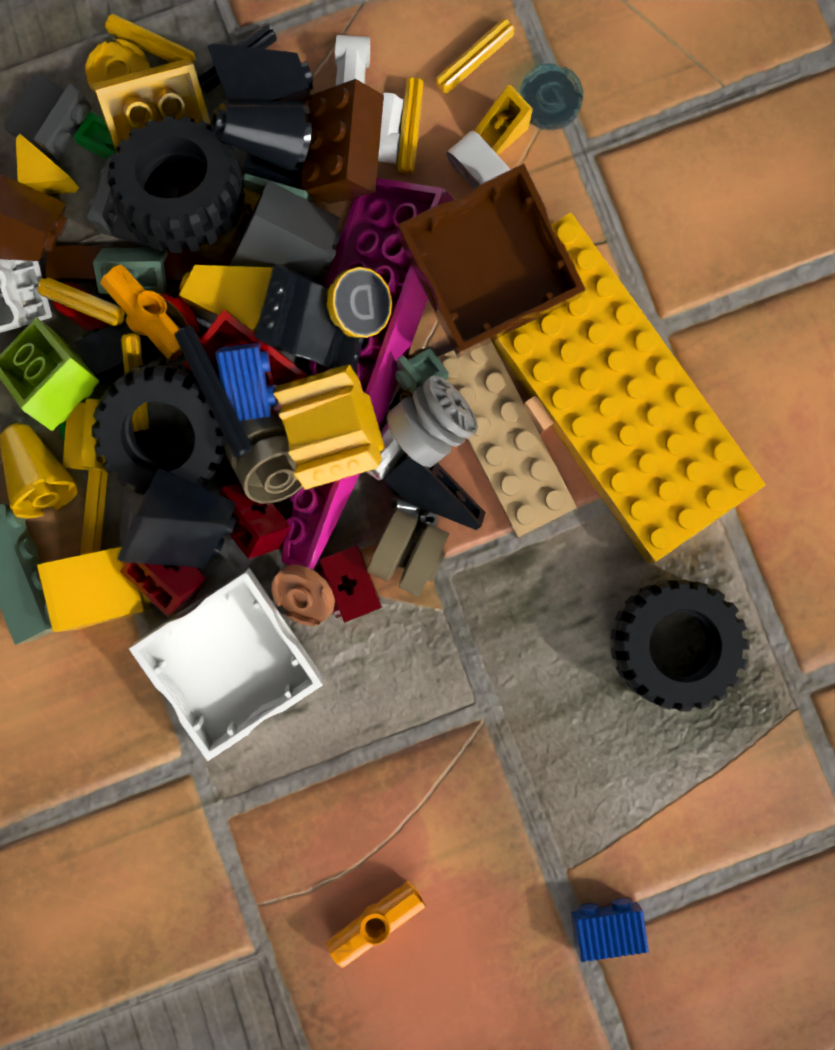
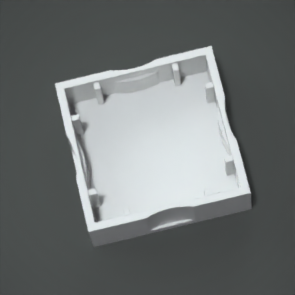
M249 567L136 640L129 648L156 689L170 701L179 717L180 723L207 761L247 736L263 720L285 711L323 686L322 674Z

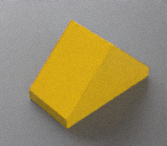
M511 84L507 85L474 131L499 155L528 130L533 108Z
M19 134L16 137L18 182L47 195L76 193L79 187L66 172L24 136Z

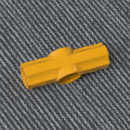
M121 264L113 267L103 276L100 284L127 313L126 322L129 328L139 335L147 336L171 362L179 358L183 352L175 338V333L180 328L167 315V304L164 298L154 291L145 290Z
M409 880L378 903L367 906L362 915L329 938L325 945L330 956L336 964L344 968L373 945L385 942L392 931L425 908L426 904L414 884ZM372 918H379L385 925L379 930H374L368 926L367 921Z

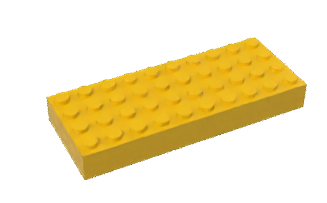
M570 212L552 224L551 227L559 240L564 244L586 291L579 299L492 341V343L529 397H538L554 420L551 428L647 563H653L766 486V484Z

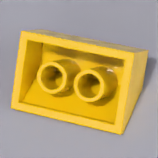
M187 58L92 84L115 150L122 139L128 140L130 138L129 132L136 127L140 130L146 126L145 122L153 119L155 122L163 121L164 117L174 116L176 120H182V116L194 118L196 123L203 121L211 125L194 64Z

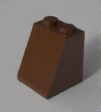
M0 174V259L40 261L46 250L52 252L58 235L62 236L67 225L68 218L63 216L67 203Z

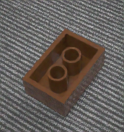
M353 79L310 95L308 104L310 113H308L307 122L311 123L312 131L310 146L301 172V190L308 192L309 196L329 205L375 193L384 101L383 94L361 81Z

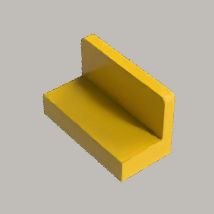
M86 399L85 403H79L71 411L70 416L66 420L63 453L64 468L104 471L102 465L105 462V457L97 456L94 446L98 442V438L92 437V425L96 422L93 415L101 400Z

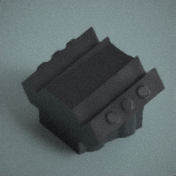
M274 264L255 334L256 339L271 347H279L292 355L316 361L327 368H338L349 364L354 372H356L364 338L349 337L342 333L344 331L339 326H335L330 319L327 308V295L331 285L291 268L287 269Z

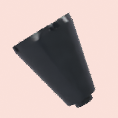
M305 102L222 103L218 109L213 110L211 116V129L215 131L217 139L286 171L295 172L299 169L295 166L296 163H304L310 146L312 126L311 123L305 122L304 112L310 113L309 107Z

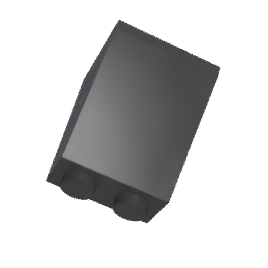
M268 180L243 230L230 266L273 268L275 264L287 269L291 268L316 279L323 267L329 269L336 255V250L334 249L341 236V233L337 231L340 218Z

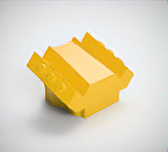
M349 364L279 385L273 394L282 406L278 415L282 419L288 437V453L297 464L294 475L304 489L379 468L382 459L380 451L385 449L371 398L362 391L360 380Z

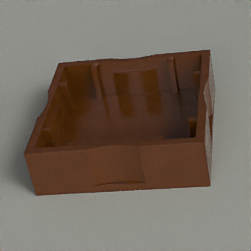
M521 164L480 184L462 198L439 204L398 224L397 237L457 358L579 299L586 291L564 244L556 236L550 225L546 207L525 164Z

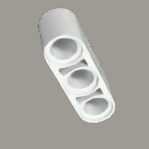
M470 131L446 152L451 165L473 190L480 184L511 170L475 131Z

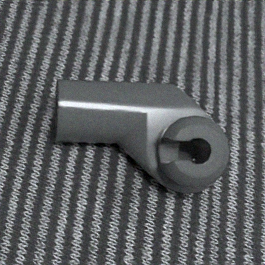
M393 497L391 499V513L394 514L397 509H401L417 517V526L421 529H425L429 524L436 526L438 522L437 514L409 504L400 497Z

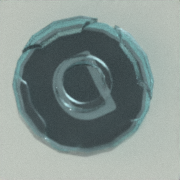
M547 63L535 67L525 76L519 94L533 108L530 124L541 130L554 131L568 126L576 119L582 107L584 91L580 79L572 70L565 66L563 69L557 67L556 64Z

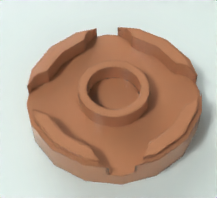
M292 564L283 567L272 580L271 592L274 601L278 607L282 605L287 610L285 614L291 620L301 625L316 626L325 621L334 611L335 599L333 592L325 579L314 570L302 565Z

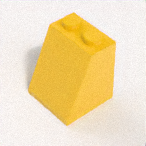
M194 265L191 273H186L180 283L179 290L181 292L179 296L193 313L211 322H214L223 309H225L256 333L273 268Z
M122 547L37 565L53 633L78 630L152 610V602L120 573L124 562L117 560V557Z

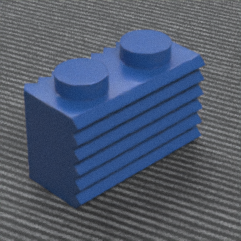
M260 342L218 348L216 358L221 383L239 420L271 416L272 406L277 405V399L273 394L275 391L274 385L267 384L266 372L271 371L268 351H261Z
M621 898L612 901V906L599 907L596 903H587L578 907L579 911L571 912L576 950L581 962L649 952L643 910L638 902H632V899Z

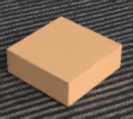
M533 396L524 403L523 406L531 416L540 434L554 424V420L538 397Z

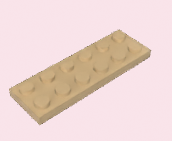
M490 342L457 358L454 350L438 357L449 372L446 381L463 396L476 417L478 430L467 440L516 537L519 538L576 509L577 506L531 416L523 406L524 403L494 344Z

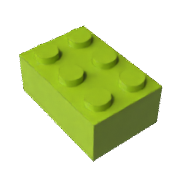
M38 317L0 354L1 381L20 408L51 431L60 423L66 421L71 411L83 399L89 397L94 391L95 386L100 382L69 344Z

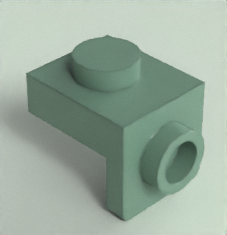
M430 348L410 360H407L404 355L397 358V372H395L397 382L402 389H408L412 395L414 390L423 386L424 382L431 376L436 375L445 380L448 379L449 372Z

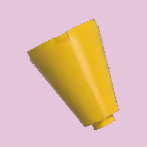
M20 423L10 424L4 428L0 434V450L9 506L14 515L25 519L44 516L42 511L53 506L54 510L57 511L71 502L78 492L75 480L30 426Z

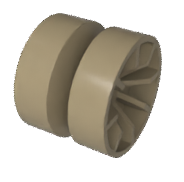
M271 412L269 417L241 420L240 422L253 446V450L242 457L236 458L227 442L224 445V449L247 497L257 503H275L297 493L303 486L294 475L297 464L288 453L289 441L285 426L278 413Z
M397 509L375 551L367 572L387 582L391 579L397 568L400 567L404 570L399 582V588L419 597L426 582L432 583L446 552L442 551L450 533L429 524L419 539H417L413 535L418 518L401 509Z

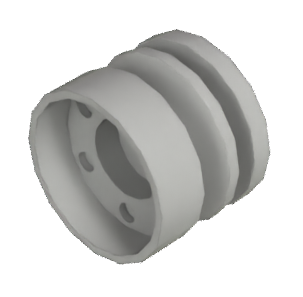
M436 375L428 378L423 386L416 388L413 398H404L392 408L387 416L389 428L401 448L413 460L426 467H432L451 453L452 446L457 447L465 442V439L474 435L478 430L476 417L463 396L449 382Z

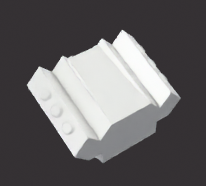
M0 259V333L28 325L36 317L41 321L52 317L48 298L41 296L37 291L39 287L38 282L42 279L38 261Z

